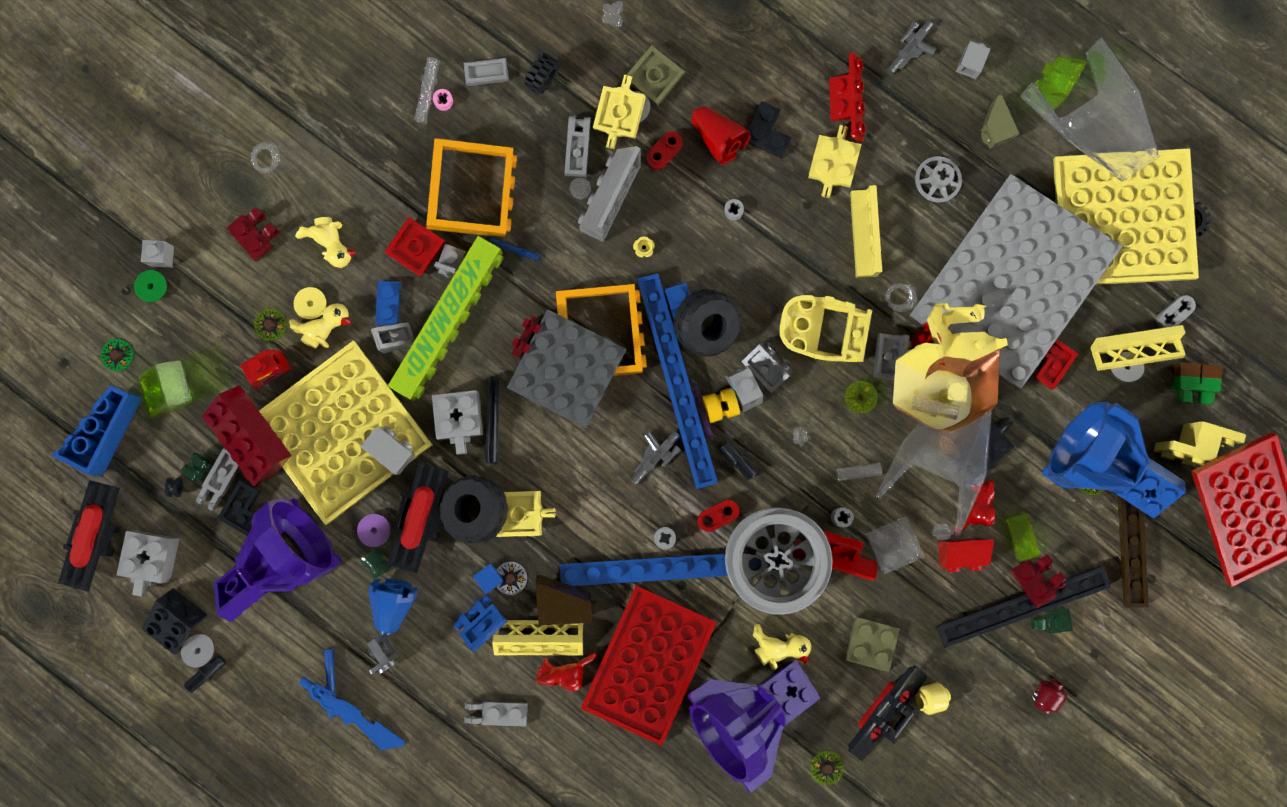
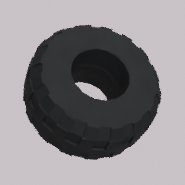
M702 289L691 293L677 308L674 319V332L679 342L692 353L703 357L715 356L727 350L736 340L741 327V315L737 305L728 296L716 290ZM713 314L714 318L711 326L701 332V325L704 319Z
M465 476L454 481L444 492L440 502V518L445 530L452 537L463 542L482 543L489 541L502 530L507 519L508 504L504 492L496 483L483 477ZM477 498L481 505L480 513L471 522L467 514L468 506L473 499Z

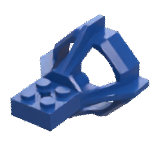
M1108 402L1089 404L1067 425L1050 454L1049 464L1042 471L1045 477L1063 488L1113 491L1152 518L1158 516L1186 493L1184 480L1148 458L1138 417L1117 403L1113 405Z

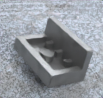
M877 334L873 377L895 380L896 360L911 350L909 335Z

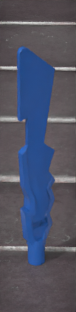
M305 676L298 683L309 691L313 700L320 702L323 709L330 710L331 715L340 716L344 724L355 723L381 750L405 745V741L378 721L372 724L361 716L360 709L346 700L337 698L330 689L310 681Z

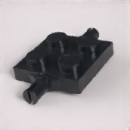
M985 414L977 419L951 443L961 458L952 465L953 470L957 468L955 472L959 473L968 465L974 468L980 476L984 475L1015 447L1004 433L1006 429L1013 425V422H1008L1010 419L1006 417L999 425H996Z

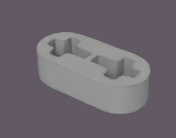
M1185 295L1172 301L1157 315L1156 324L1158 327L1178 326L1195 310L1196 304L1194 299ZM1186 302V309L1178 311L1182 303ZM1173 314L1174 317L1170 319V323L1165 324L1166 317Z

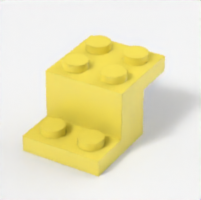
M1203 421L1183 425L1179 442H1158L1155 444L1154 451L1161 453V457L1166 459H1181L1185 465H1204L1217 458L1219 447L1224 448V445L1234 447L1235 444L1244 443L1246 434Z

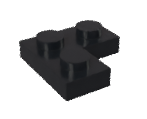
M761 101L748 129L751 134L748 144L782 159L792 137L773 129L781 109Z
M239 480L217 519L248 536L252 528L251 521L255 514L250 509L261 491L247 482Z

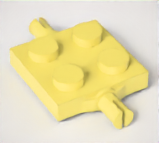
M624 75L621 87L611 88L603 86L593 129L606 132L609 135L606 147L610 149H615L617 137L636 138L646 96L630 90L633 77L629 75Z
M843 125L839 126L837 137L831 138L819 135L808 178L819 180L824 184L822 197H825L828 189L826 198H830L833 186L851 187L862 144L849 142L845 139L848 130L847 126L844 127L843 134H841Z
M541 491L504 492L508 504L507 519L497 537L542 535L543 518H555L556 513L548 514L547 512H556L555 508L543 509L541 505Z

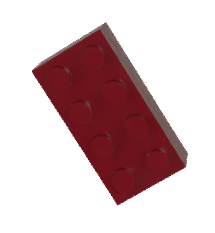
M240 385L218 394L202 416L207 426L212 429L219 442L226 448L232 460L237 463L246 479L253 486L274 477L292 456Z

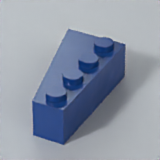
M110 385L93 405V410L90 414L82 418L78 423L80 426L73 434L67 436L64 440L65 444L60 450H56L52 456L87 475L103 477L142 397L124 388Z

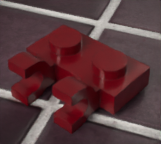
M256 207L248 214V218L241 214L226 229L255 261H258L273 248L269 242L281 232L276 226H272L269 223L261 234L255 226L267 216Z
M533 315L530 320L525 318L522 327L525 329L520 339L515 337L511 344L514 347L512 352L514 357L521 360L523 355L528 353L531 347L529 344L534 334H538L542 327L539 318Z
M1048 554L1040 558L1035 564L1029 559L1011 569V574L1036 608L1055 599L1056 593L1054 591L1066 586L1064 583L1066 578L1062 572L1053 576L1048 582L1041 573L1052 569L1051 564L1053 560Z

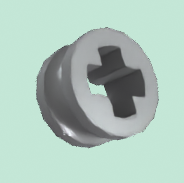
M737 199L729 200L724 208L726 217L730 220H738L742 217L744 211L742 202ZM731 205L739 207L738 214L734 215L733 212H728Z

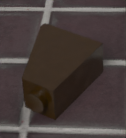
M537 575L535 585L539 625L592 623L593 614H597L596 601H592L590 592L543 575Z

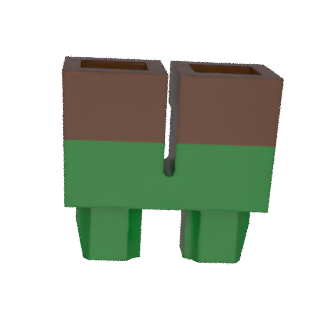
M1193 363L1173 364L1174 384L1172 391H1177V403H1193V393H1198V404L1212 405L1215 393L1221 391L1223 366Z

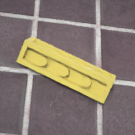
M872 185L867 190L850 192L856 278L876 277L882 272L876 185Z
M1183 325L1096 338L1090 348L1097 371L1184 358L1185 352L1180 339L1184 336L1185 330ZM1174 343L1177 352L1170 353L1164 350V345ZM1144 347H1150L1157 351L1155 356H1148L1141 351ZM1128 350L1135 354V357L1127 360L1120 353ZM1107 353L1114 357V359L1110 363H1102L1100 354Z
M507 620L508 622L501 628H509L512 632L508 635H499L498 630L493 635L494 655H583V623L539 625L538 620ZM524 628L534 630L530 635H523L521 633ZM547 628H554L556 630L552 635L543 633ZM569 628H578V635H568L565 631Z

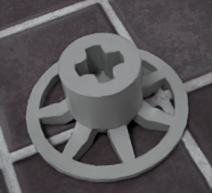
M941 156L931 157L918 167L915 183L919 193L927 200L936 203L946 202L955 197L959 192L962 184V175L958 166L950 159ZM938 161L934 169L926 165L930 162ZM923 168L929 174V177L920 180V172ZM954 171L957 175V183L952 181L954 179ZM931 183L932 186L928 194H926L920 184ZM946 187H956L955 191L948 196ZM938 188L943 198H934L931 195Z

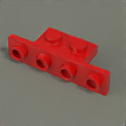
M849 53V74L829 78L830 117L833 122L851 119L852 138L858 142H863V135L866 132L863 122L865 105L862 101L864 83L861 80L863 61L856 54Z
M823 531L832 552V569L872 581L876 579L878 563L859 557L863 549V542ZM795 539L792 543L796 546L802 540ZM801 548L795 549L793 558L802 560L804 558V551Z

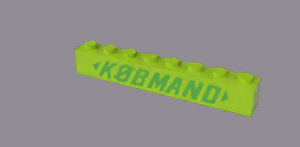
M477 236L388 384V387L412 401L422 396L425 387H423L427 379L431 380L436 372L434 367L438 361H442L448 351L446 347L449 342H454L459 333L457 329L460 324H464L470 315L468 310L472 304L476 305L481 297L479 292L483 285L486 287L489 284L494 267L498 268L501 264L503 252L500 248Z

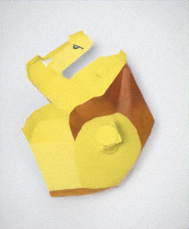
M947 303L935 304L927 322L934 344L924 343L917 345L896 360L893 404L898 410L929 428L942 432H952L971 424L998 404L1000 349L1008 345L1007 339H998L985 332L952 334L948 329L950 324L979 322L981 319H984V308L986 306L975 304L974 307L949 308ZM937 332L940 334L942 342H940Z

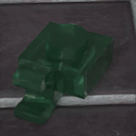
M1069 608L1045 611L1046 618L1031 620L1032 629L1041 630L1048 628V633L1050 634L1073 631Z

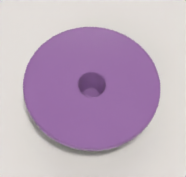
M370 514L359 522L357 534L360 541L366 546L378 547L388 540L390 525L383 516Z

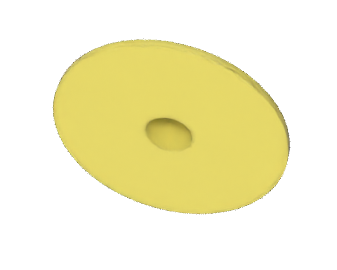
M304 288L295 296L294 309L304 319H316L321 316L320 312L323 311V308H326L325 295L317 288Z

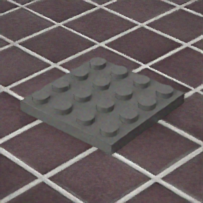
M547 309L540 323L542 327L539 333L534 334L529 344L531 347L528 353L523 355L507 388L587 428L626 352V348Z

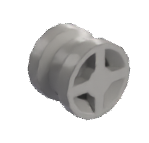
M668 527L659 528L654 534L655 544L661 549L671 548L676 542L675 532Z

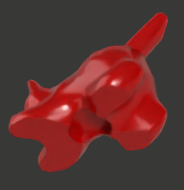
M981 480L969 485L970 489L974 492L975 500L968 516L954 530L955 534L963 532L969 524L984 525L986 527L994 524L995 507L991 504L994 500V480H990L989 483Z
M594 652L576 663H569L558 667L550 664L548 659L545 658L544 663L537 670L538 676L535 678V681L540 685L549 687L560 684L563 689L570 692L579 691L583 686V667L592 662L597 654Z

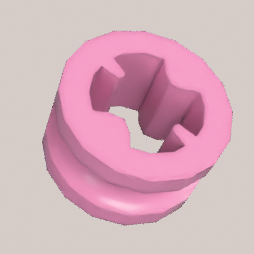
M439 89L433 94V102L437 109L447 111L453 106V97L448 90ZM443 96L445 98L447 96L448 102L446 104H443V102L439 104V97Z

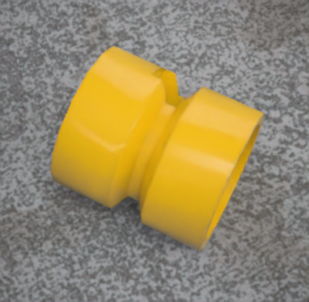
M733 388L722 390L719 395L712 393L703 396L704 406L710 423L722 420L723 416L730 418L740 415L738 401ZM725 401L726 407L722 409L720 402Z

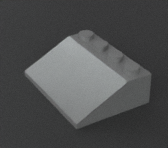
M637 146L617 149L615 155L611 154L606 163L608 169L605 174L601 173L597 181L599 187L596 193L592 192L587 204L589 208L586 213L582 212L579 217L578 224H580L581 232L604 242L641 167V148Z

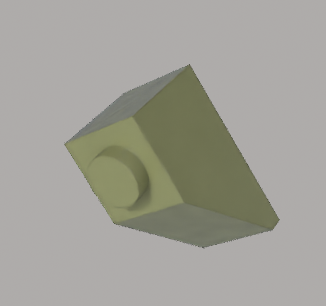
M1002 94L997 96L991 103L981 129L982 140L986 145L988 144L989 149L1007 143L1019 134Z

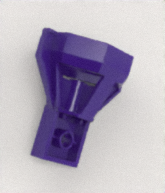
M282 498L270 501L254 514L251 521L252 528L238 555L235 557L236 565L214 582L216 614L231 622L253 603L259 601L266 593L291 591L298 585L307 584L324 577L341 563V558L333 553L331 542L311 515L299 508L298 500L292 498L288 501ZM284 531L297 543L307 561L300 558L281 537Z
M797 660L788 661L757 685L709 679L688 694L689 699L693 703L689 706L695 732L712 759L736 782H742L748 792H753L772 777L782 730L786 724L820 699V696ZM787 688L790 689V696L786 695V693L788 692Z

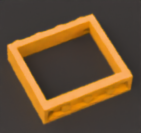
M435 138L427 229L505 238L506 231L510 232L511 219H507L508 210L512 211L513 198L509 197L510 189L514 190L515 176H511L512 168H516L517 155H513V148ZM443 150L506 157L500 226L436 219Z
M635 284L556 291L558 315L568 319L566 299L629 293L635 365L619 366L613 376L643 373L642 368L647 367L646 355H641L640 346H645L644 334L639 333L638 325L643 323L641 311L637 312L636 303H640V291L635 290Z

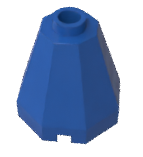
M386 578L385 583H380V579H375L370 584L369 599L374 626L381 634L392 635L393 632L399 630L417 597V587L411 589V583L392 578Z

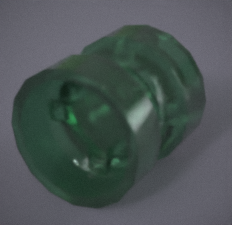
M194 452L190 457V462L185 464L180 471L189 479L199 483L203 478V473L208 471L213 464L202 455Z
M379 548L360 561L364 567L370 570L369 575L372 579L377 578L391 567V565H387L388 561L383 560L382 552Z

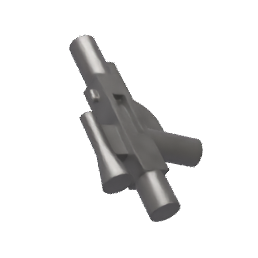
M912 21L908 31L899 40L901 43L906 41L908 44L903 50H899L898 56L887 68L890 74L893 75L897 69L902 70L911 58H917L923 52L933 56L936 48L922 41L932 29V22L926 21L915 34L913 31L919 25Z
M673 431L660 445L651 432L647 433L644 438L649 446L644 453L645 459L634 470L636 474L630 480L638 485L650 470L653 471L655 469L654 466L660 459L664 461L661 465L665 468L673 457L682 451L676 445L672 452L668 451L679 439L680 435Z

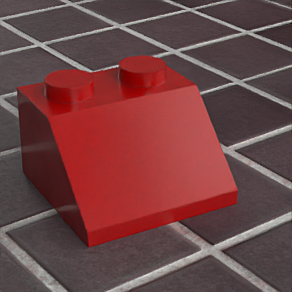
M975 538L938 541L940 568L947 569V572H961L960 568L969 567V571L983 570V566H990L994 545L993 539Z

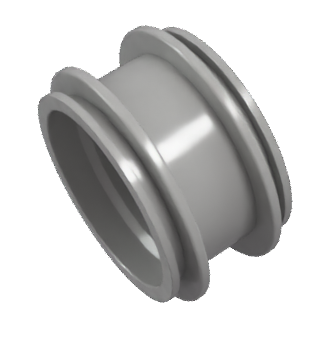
M767 508L747 516L734 529L727 543L725 565L732 586L746 603L762 612L790 614L811 605L825 590L832 571V552L824 532L808 516L786 508ZM774 524V537L770 538L765 526ZM783 531L789 534V541L786 544H780L777 539L779 533ZM801 532L806 539L795 546L792 542ZM760 536L766 537L768 542L767 546L763 549L757 548L755 544L756 539ZM745 545L757 550L755 555L743 553ZM798 548L804 551V558L800 561H796L793 558V552ZM778 554H781V558L787 564L779 563L778 566H775V562L769 559L768 556L777 557ZM752 558H758L761 561V565L757 570L749 568V561ZM799 564L812 566L810 575L799 570ZM790 570H795L798 574L794 582H788L786 579V574ZM760 573L762 576L753 587L748 580ZM767 575H774L776 578L775 584L771 587L764 584V578ZM780 582H785L789 594L780 596Z

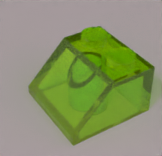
M1058 56L1052 63L1048 61L1041 72L1044 74L1041 81L1037 80L1031 89L1033 94L1030 100L1053 112L1067 98L1087 61Z
M180 360L154 364L138 376L149 418L184 408L192 403V392L188 388L186 371L182 367Z

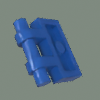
M487 594L481 600L477 599L473 603L474 606L466 613L463 612L458 617L459 620L453 624L458 631L465 626V629L459 635L473 652L508 622L494 604H491L488 608L486 607L492 602ZM478 613H480V615H479L475 620L472 621V619H473Z

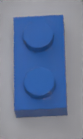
M378 281L376 325L388 326L399 324L400 282Z

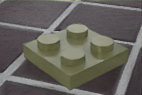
M651 45L628 72L627 76L633 77L631 86L637 91L644 93L658 107L685 75V71Z
M855 616L845 660L889 672L900 629Z

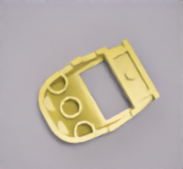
M797 296L792 298L783 309L780 322V337L784 345L791 351L815 359L835 362H863L872 310L867 309V311L855 308V304L839 301L829 296ZM825 309L848 313L841 355L817 351Z

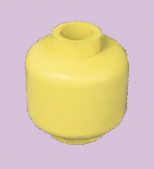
M938 682L921 686L915 695L918 708L928 715L947 710L951 700L949 690Z

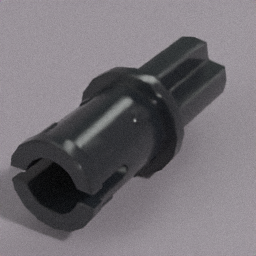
M731 440L720 448V451L733 463L731 466H735L748 481L757 474V471L745 459L746 455H742L732 444Z
M217 653L203 667H198L199 671L184 684V687L187 691L193 693L206 680L211 681L212 676L225 666L227 662Z

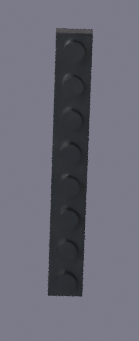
M1098 566L1066 578L1064 582L1066 586L1054 591L1056 598L1039 608H1036L1027 594L1024 593L936 626L942 645L944 648L1111 588L1103 566Z

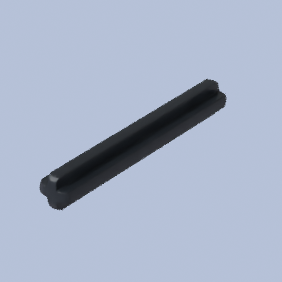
M489 377L487 379L485 462L496 464L498 462L499 378Z

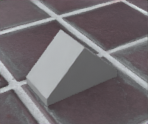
M409 322L371 329L378 351L384 354L411 345L415 341Z

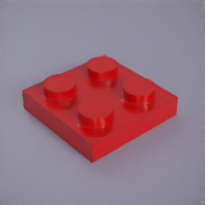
M408 217L384 253L422 278L446 242Z

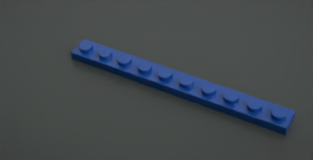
M659 274L637 279L696 489L717 484V478Z
M743 552V553L755 555L756 552ZM725 553L560 564L561 582L571 586L728 576L725 565ZM780 554L777 557L768 556L769 559L775 562V566L781 563ZM752 558L749 561V568L752 570H757L761 565V561L758 558Z

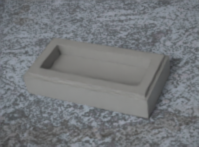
M506 58L464 63L467 86L509 81Z

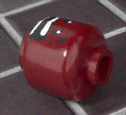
M1051 679V681L1042 680L1033 694L1034 705L1047 714L1059 712L1067 699V693L1063 690L1064 685L1055 679Z

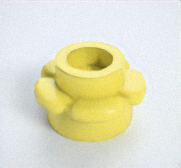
M643 236L634 242L633 248L638 257H650L653 254L655 244L648 237Z

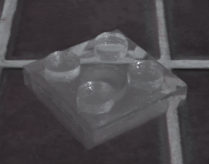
M907 516L865 533L883 574L892 572L925 557Z

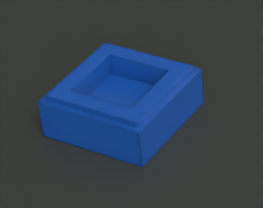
M490 563L473 576L485 594L505 581L493 563Z

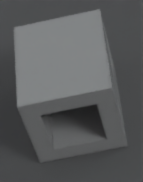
M970 41L964 49L956 72L976 79L983 69L990 48L985 47L981 42Z
M142 241L141 262L151 267H173V245L165 241Z

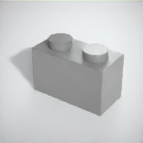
M377 426L361 445V448L392 473L400 475L416 455L411 451L413 446L405 440L401 442L394 437L396 433L389 427L385 426L382 428Z

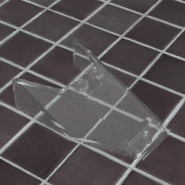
M1100 38L1086 52L1097 88L1096 97L1063 118L1057 117L1034 82L1022 92L1020 97L1068 142L1123 182L1160 156L1139 89L1103 38Z
M992 410L971 424L952 432L938 431L919 423L903 440L875 496L876 501L881 502L886 491L911 466H917L956 483L959 487L955 536L959 537L986 478Z

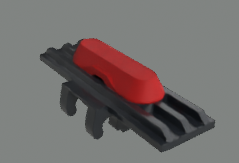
M419 462L410 493L401 492L402 500L394 525H391L390 530L396 531L397 535L387 565L418 573L428 538L439 539L441 533L437 531L441 521L440 507L438 506L448 477V470Z
M89 480L81 508L73 512L75 517L67 543L63 545V549L68 551L58 584L89 592L100 555L105 557L113 556L115 550L108 549L113 533H120L122 526L111 525L110 520L120 488Z
M917 666L909 667L898 682H890L858 723L860 731L848 745V751L859 760L863 761L877 742L885 737L895 745L899 734L913 716L919 714L910 704L913 696L927 679V676ZM895 712L903 714L892 728L889 720Z

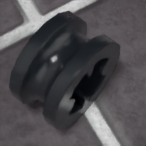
M168 477L165 483L166 496L172 497L174 495L175 497H180L183 491L182 479L176 478L174 480L173 477Z

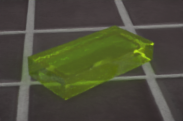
M1028 513L1005 519L1017 561L1021 562L1041 556Z

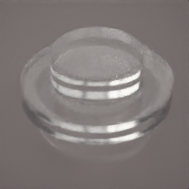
M576 178L571 182L569 190L574 198L582 200L589 196L591 185L584 178Z
M803 424L793 429L794 444L804 446V442H808V429H804Z
M937 524L933 526L932 536L937 537V540H948L951 535H954L951 524Z

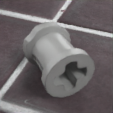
M844 507L836 508L831 513V521L838 527H848L854 519L852 511ZM839 512L847 515V517L844 518L845 522L838 521L837 518L840 517Z

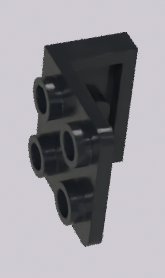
M172 588L155 601L142 629L166 650L175 655L182 648L189 633L205 620L207 614Z

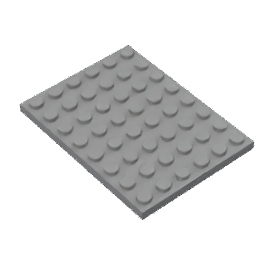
M1010 174L914 308L910 317L923 325L927 322V318L935 304L947 303L949 308L974 307L975 304L986 306L984 308V319H981L979 322L950 324L948 329L952 334L985 332L998 339L1006 338L1008 345L1000 349L999 377L1020 390L1122 248V245Z

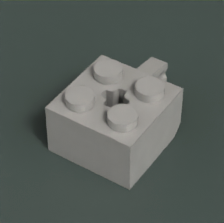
M474 390L432 395L436 439H450V444H455L457 455L467 454L466 442H471L470 437L483 435L479 392ZM457 411L463 413V416L459 417V421L453 417Z
M138 530L126 531L117 575L131 578V582L134 583L132 595L146 596L148 587L152 586L153 582H169L180 538Z

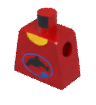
M271 349L264 350L240 365L249 383L255 390L292 370L283 352Z

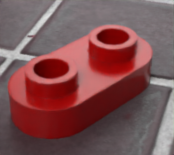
M673 131L665 133L648 151L646 157L648 166L653 170L663 169L681 150L682 137ZM674 139L676 143L674 145H670L668 143V140ZM654 155H660L661 159L658 161L654 160Z
M722 501L699 514L697 518L698 526L705 532L715 531L736 520L739 516V507L734 501ZM726 507H730L732 509V513L730 515L724 514V509ZM706 517L712 518L710 525L704 523Z

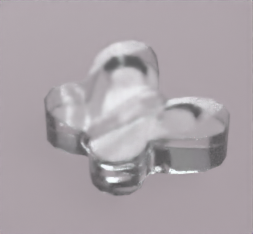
M617 1L612 5H603L605 13L603 15L604 24L611 23L618 28L623 25L622 18L619 15L623 10V3L621 1Z

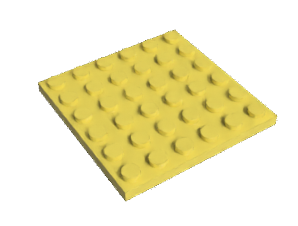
M1190 148L1054 157L1056 204L1122 245V248L1095 285L1196 280L1199 278Z
M354 340L259 410L292 455L283 465V469L325 525H328L394 475V473L361 448V445L377 426L382 428L385 426L389 427L396 433L394 437L400 442L405 440L413 446L411 451L416 455L411 461L433 445Z

